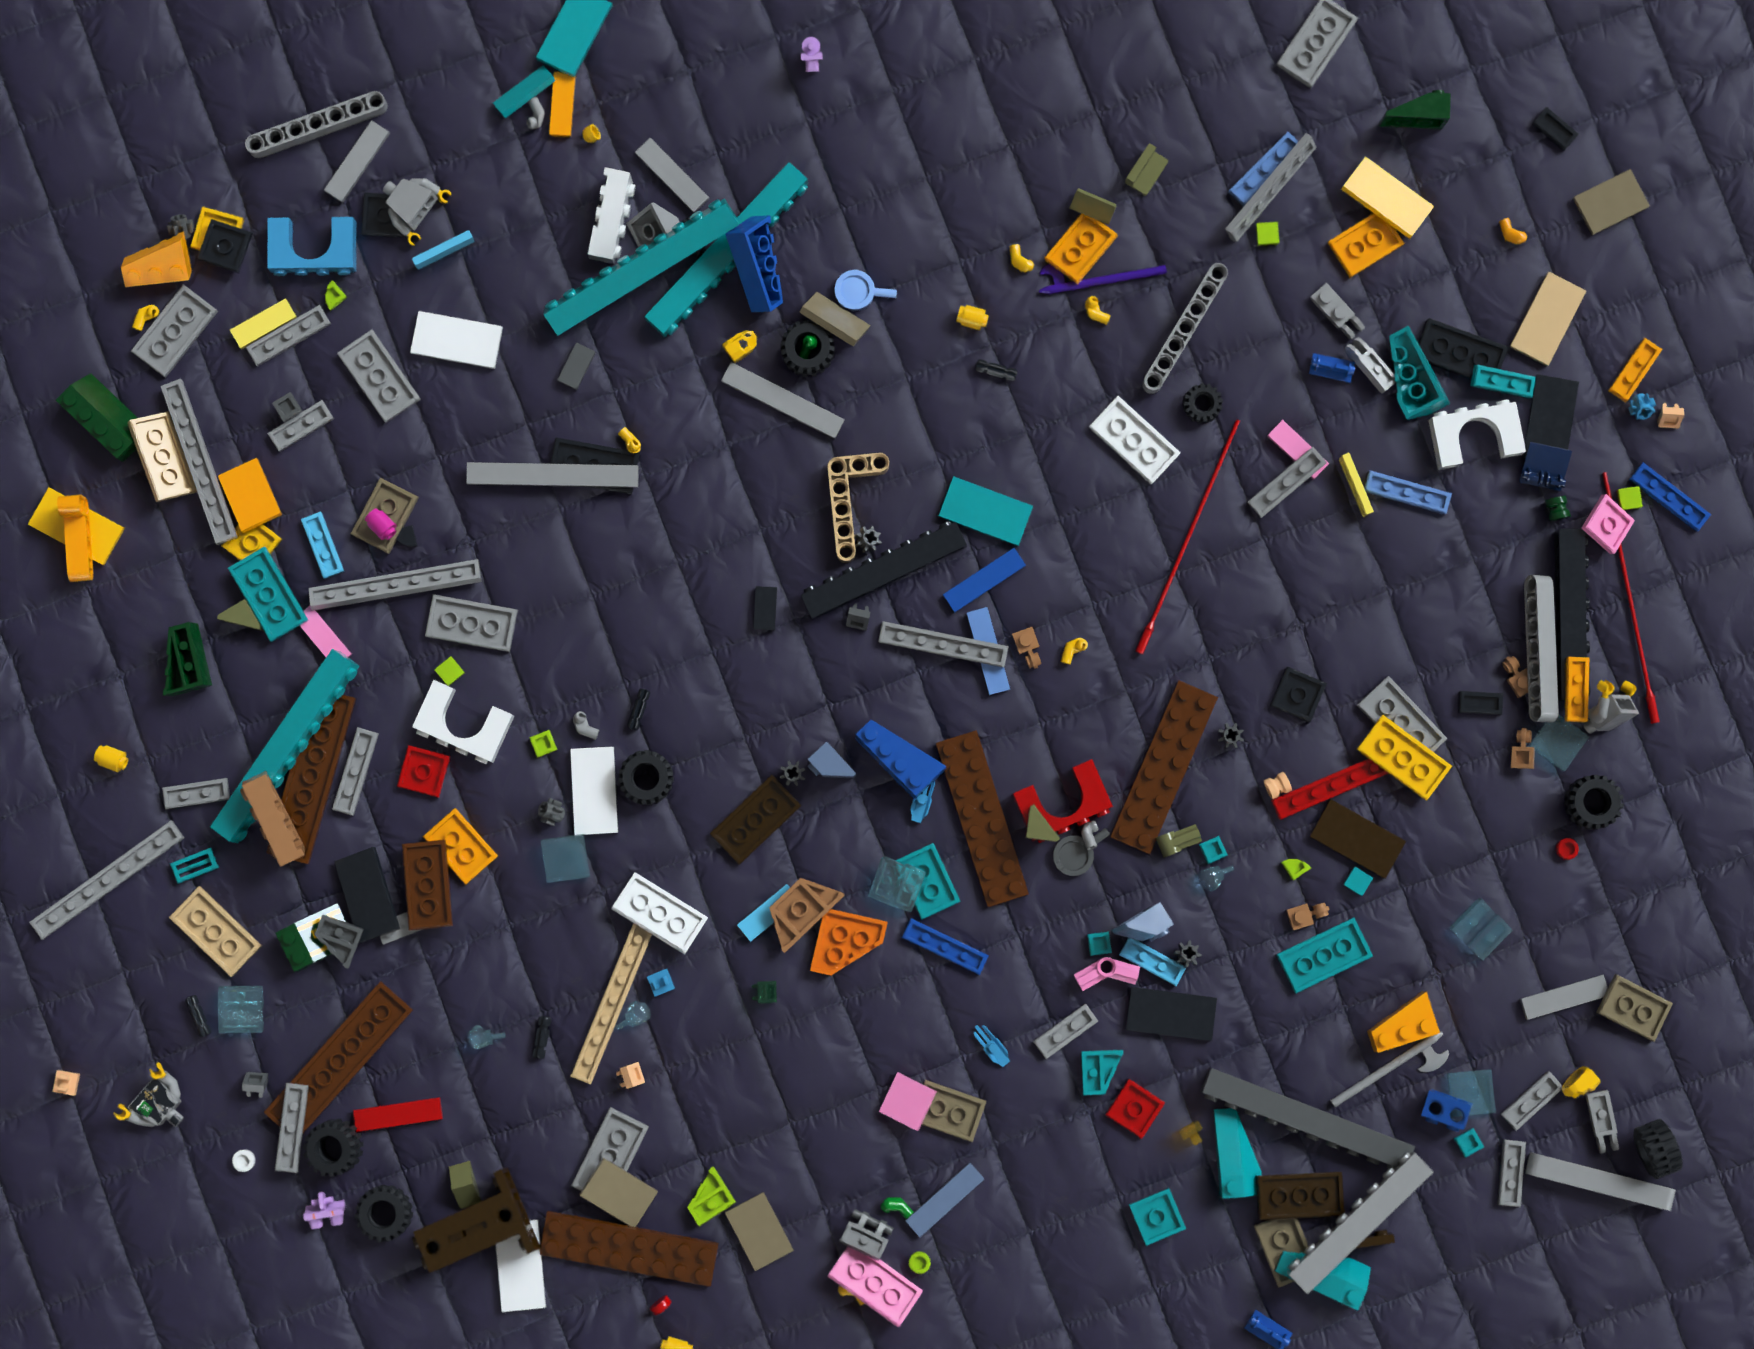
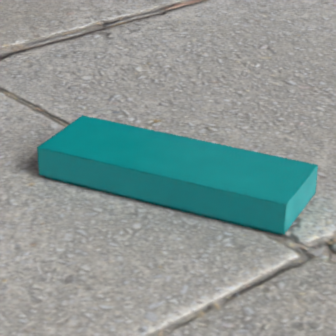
M543 65L493 102V104L503 117L507 118L556 80Z
M1474 365L1471 386L1532 398L1536 377Z

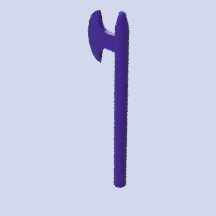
M1048 264L1042 268L1040 275H1051L1054 285L1040 289L1039 293L1053 294L1167 274L1166 266L1163 265L1083 279L1077 285L1073 281L1065 283L1064 274L1051 264Z

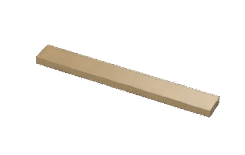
M634 923L570 1076L590 1085L652 937V934Z

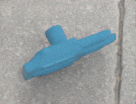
M935 781L931 784L928 796H926L927 787L923 794H920L915 800L913 799L910 808L911 821L921 823L924 817L928 815Z
M976 1025V1030L987 1042L985 1044L979 1035L974 1032V1036L984 1047L983 1050L994 1063L1004 1067L1010 1062L1007 1049L998 1038L993 1036L986 1026L982 1025V1028L990 1036L991 1040Z

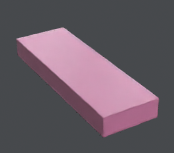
M1283 420L1268 434V437L1294 462L1312 448ZM1327 462L1311 478L1314 480L1329 463Z
M308 606L304 613L309 621L300 625V627L325 657H327L332 649H335L349 658L352 655L351 652L317 611H312L311 607Z

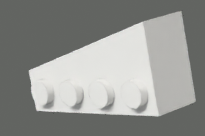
M605 167L603 175L606 176L607 181L606 185H601L600 201H602V204L598 205L596 209L595 222H597V226H593L588 256L589 259L615 264V259L620 258L622 247L619 246L620 238L625 236L626 226L623 224L625 217L628 218L631 205H628L629 198L634 196L635 185H633L630 172Z

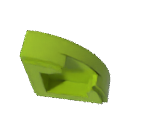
M333 280L327 286L325 295L326 304L330 311L347 298Z
M1287 859L1281 862L1292 880H1295L1311 869L1306 862L1299 859Z

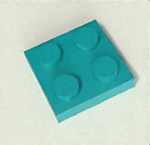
M1169 1188L1129 1204L1146 1246L1186 1229Z

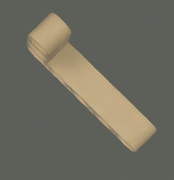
M883 453L835 457L828 463L836 554L842 563L852 562L856 554L848 478L886 473L889 469V458ZM883 459L886 465L884 468L878 469L874 466V461ZM861 461L865 467L861 471H856L852 467L853 463ZM840 463L843 466L842 472L834 473L831 470L832 465ZM838 484H842L846 490L843 494H836L833 488ZM844 505L847 507L848 512L845 515H838L836 508ZM846 526L850 529V533L842 537L838 534V529ZM842 548H850L852 555L848 558L842 557L840 555Z

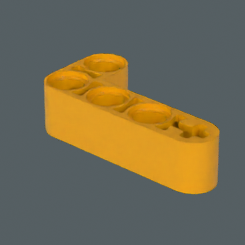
M82 495L59 496L57 507L59 515L64 519L68 579L70 582L93 580L88 500Z

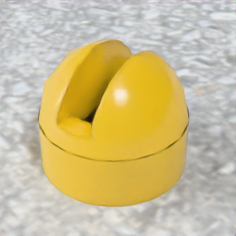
M594 124L587 126L583 130V139L586 142L593 143L600 140V132Z

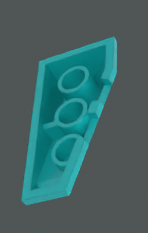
M1406 326L1390 335L1391 353L1395 370L1394 377L1397 386V401L1406 419L1429 415L1449 405L1450 402L1410 327Z
M1232 1108L1213 1109L1220 1197L1238 1198L1257 1195L1256 1176L1262 1175V1171L1237 1110Z
M1283 1251L1275 1272L1292 1279L1287 1274L1290 1270L1288 1266L1295 1259L1298 1258L1300 1260L1306 1254ZM1345 1257L1313 1290L1359 1310L1367 1292L1371 1267L1352 1258Z

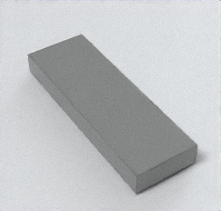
M321 400L267 434L277 450L281 452L332 421L334 417L324 401Z
M228 778L162 788L165 809L224 801L230 798Z
M1085 1003L1033 1042L1045 1059H1047L1097 1023L1098 1020Z
M1547 1071L1500 1115L1517 1131L1562 1090V1084L1550 1071Z
M1503 1139L1498 1205L1521 1207L1525 1141Z

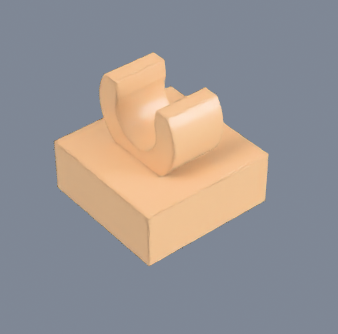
M1664 403L1657 420L1658 427L1680 428L1684 417V408H1679L1678 404H1674L1673 408L1667 407V404Z
M639 1062L622 1067L616 1073L617 1076L622 1075L624 1080L620 1087L626 1086V1089L645 1083Z
M57 1070L53 1092L75 1096L80 1074Z

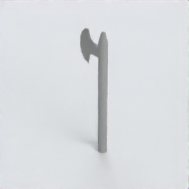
M1443 1032L1422 1040L1330 1100L1334 1107L1339 1106L1420 1052L1423 1053L1426 1059L1425 1064L1418 1069L1420 1072L1427 1073L1440 1068L1448 1059L1449 1051L1446 1050L1443 1053L1437 1054L1431 1045L1439 1040Z

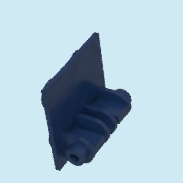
M1530 442L1519 482L1561 491L1566 485V479L1564 478L1572 450Z

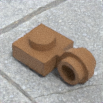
M1033 627L1013 633L1012 637L1018 653H1028L1025 659L1029 669L1038 668V665H1041V660L1038 653H1033L1032 650L1040 646Z
M1508 656L1502 665L1508 673H1513L1514 676L1507 679L1516 696L1520 698L1528 693L1527 668L1519 672L1520 664L1514 656Z
M1527 728L1517 730V743H1521V747L1512 746L1511 768L1534 769L1535 748L1526 747L1527 743H1531L1532 732L1527 730Z
M1325 902L1314 905V910L1310 911L1306 903L1287 909L1286 912L1292 930L1313 925L1312 915H1316V918L1329 915V906H1326Z

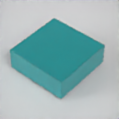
M1219 836L1199 844L1207 864L1228 856Z
M1353 867L1343 885L1356 894L1363 896L1373 877L1357 867Z
M1109 931L1087 934L1090 956L1112 953Z
M1470 1128L1454 1137L1465 1158L1484 1148L1474 1128Z

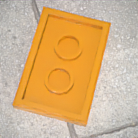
M1081 213L1044 257L1045 261L1078 285L1115 241L1118 234L1101 221Z
M1374 213L1327 242L1350 278L1405 244L1396 229Z
M257 458L218 475L243 533L282 515Z
M456 808L423 836L426 841L446 840L448 866L465 885L498 857L494 850Z

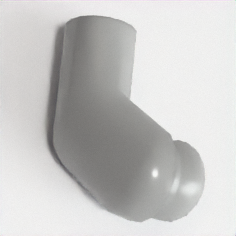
M533 97L528 101L533 111V116L528 118L527 126L530 129H538L542 125L545 112L538 98Z
M577 712L573 717L577 733L596 740L599 730L589 726L584 712Z
M1094 820L1085 823L1081 832L1087 850L1097 847L1092 834L1098 831V826Z

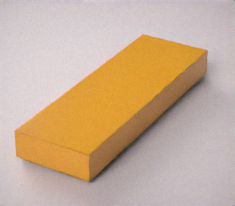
M554 72L556 81L553 82L549 135L571 137L576 75L572 77L563 72Z
M1643 338L1608 391L1624 402H1627L1662 349L1648 339Z
M1566 657L1565 722H1588L1589 658Z

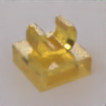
M1198 1120L1178 1130L1182 1139L1185 1140L1189 1137L1193 1145L1202 1142L1197 1132L1203 1128Z

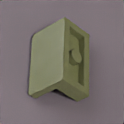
M1150 143L1125 181L1127 185L1144 196L1149 193L1168 164V160L1156 153V147Z
M1078 188L1070 209L1109 225L1117 205Z

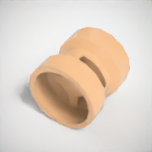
M1284 772L1277 774L1274 779L1268 778L1263 780L1272 800L1279 797L1280 793L1292 791L1291 784Z

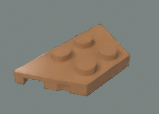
M800 878L769 907L782 951L786 953L845 894Z

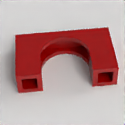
M1092 759L1071 768L1081 791V803L1076 812L1068 817H1055L1046 812L1033 785L1012 794L1026 827L1029 807L1033 804L1058 834L1069 831V825L1076 822L1078 826L1089 822V817L1097 814L1099 818L1110 813L1109 808L1113 807Z

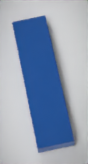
M1644 462L1641 463L1629 479V481L1639 486L1642 491L1696 532L1701 529L1711 515Z
M1013 548L944 593L943 596L955 613L1026 565L1015 548Z
M912 918L902 936L903 939L980 975L989 956Z

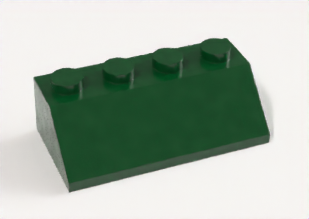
M91 373L71 384L56 399L70 415L121 462H124L136 449L127 422L138 417Z

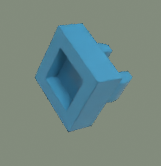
M668 969L647 976L655 997L675 989Z

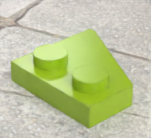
M715 1167L710 1168L703 1184L700 1185L697 1194L687 1207L698 1226H702L736 1203Z

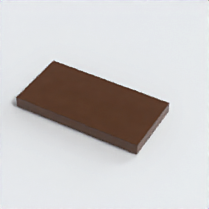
M446 840L402 844L409 930L453 926Z

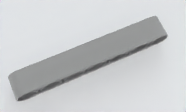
M373 91L250 135L246 139L245 147L253 157L262 158L382 115L386 112L388 105L380 92ZM374 100H382L380 106L372 107ZM358 106L362 108L360 113L352 114L353 108ZM335 114L342 115L341 119L336 122L332 121V117ZM315 121H321L322 123L319 128H312V124ZM301 128V133L298 136H292L294 129ZM274 136H281V140L278 143H272ZM261 143L260 149L252 150L253 144Z
M1215 263L1208 270L1142 382V387L1147 393L1155 394L1162 387L1227 278L1228 270L1225 265ZM1212 271H1220L1222 273V278H1214L1212 275ZM1208 288L1211 290L1212 296H1203L1201 289ZM1192 306L1199 307L1201 314H1192L1190 308ZM1180 325H1188L1190 332L1183 333L1180 330ZM1176 342L1180 349L1172 351L1169 348V343ZM1158 361H1167L1169 368L1161 369L1158 366ZM1149 378L1156 379L1158 386L1150 387L1147 380Z
M1528 575L1524 581L1529 716L1535 722H1555L1559 711L1553 580L1550 576Z
M1530 1152L1525 1171L1526 1174L1669 1211L1672 1209L1676 1191L1672 1188Z

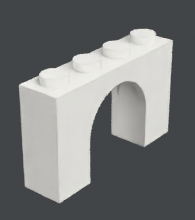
M1502 400L1496 402L1495 406L1490 407L1488 404H1481L1475 406L1476 409L1468 410L1467 407L1454 410L1455 413L1447 414L1446 411L1434 413V417L1428 421L1438 470L1458 467L1463 464L1459 445V432L1462 426L1470 421L1484 422L1493 429L1496 434L1501 459L1524 454L1526 449L1516 402L1509 403V400Z
M433 680L412 726L417 729L416 734L427 739L429 735L437 738L436 743L448 747V744L456 746L455 751L466 756L470 752L476 755L475 760L487 764L488 761L494 763L514 715L492 706L485 724L479 733L470 738L455 737L446 726L445 715L456 690Z

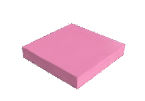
M1603 494L1581 528L1609 554H1615L1635 520L1607 494Z
M897 1072L879 1112L919 1131L937 1091Z

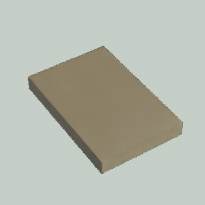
M1631 169L1573 198L1591 235L1599 233L1650 207Z
M818 292L800 310L802 315L851 346H854L871 326Z
M380 478L351 535L390 554L397 541V536L406 524L419 497ZM375 508L379 511L382 510L397 525L395 535L389 540H381L367 526L365 517Z
M1614 974L1596 1013L1655 1042L1673 1003Z
M925 1079L923 1085L937 1091L921 1125L973 1142L986 1100Z
M603 1157L579 1195L629 1226L636 1227L658 1191Z
M764 1192L725 1212L755 1271L794 1251Z
M1298 1218L1269 1219L1253 1225L1277 1287L1279 1288L1294 1282V1280L1275 1272V1269L1283 1251L1304 1253L1308 1247Z

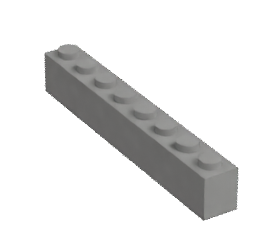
M1406 1152L1398 1160L1400 1164L1395 1169L1389 1168L1382 1177L1384 1179L1379 1184L1374 1183L1367 1190L1369 1194L1363 1200L1358 1198L1351 1205L1353 1209L1347 1215L1343 1213L1335 1221L1337 1225L1331 1230L1327 1228L1319 1236L1321 1240L1316 1245L1312 1243L1305 1249L1304 1253L1306 1255L1300 1260L1298 1258L1295 1259L1288 1266L1290 1270L1287 1274L1305 1293L1308 1294L1433 1173L1416 1153L1411 1152L1409 1154Z

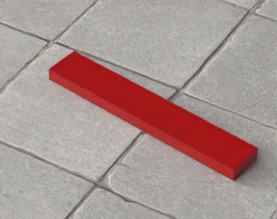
M1368 758L1271 800L1279 820L1384 776L1388 772Z

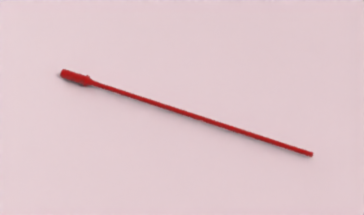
M1236 419L1151 621L1144 627V632L1135 650L1136 653L1143 655L1152 632H1154L1156 617L1240 420Z
M1604 472L1602 475L1606 494L1612 499L1607 473ZM1620 544L1618 553L1646 685L1645 699L1648 705L1651 724L1660 722L1655 701L1656 696H1654L1650 687L1626 565Z

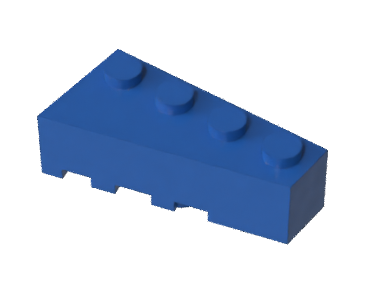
M770 215L751 216L725 234L751 312H771L783 303L780 278L775 272L777 257L773 255L771 245L774 242V237L769 232Z
M870 720L855 734V740L914 800L946 770L947 766L873 720Z

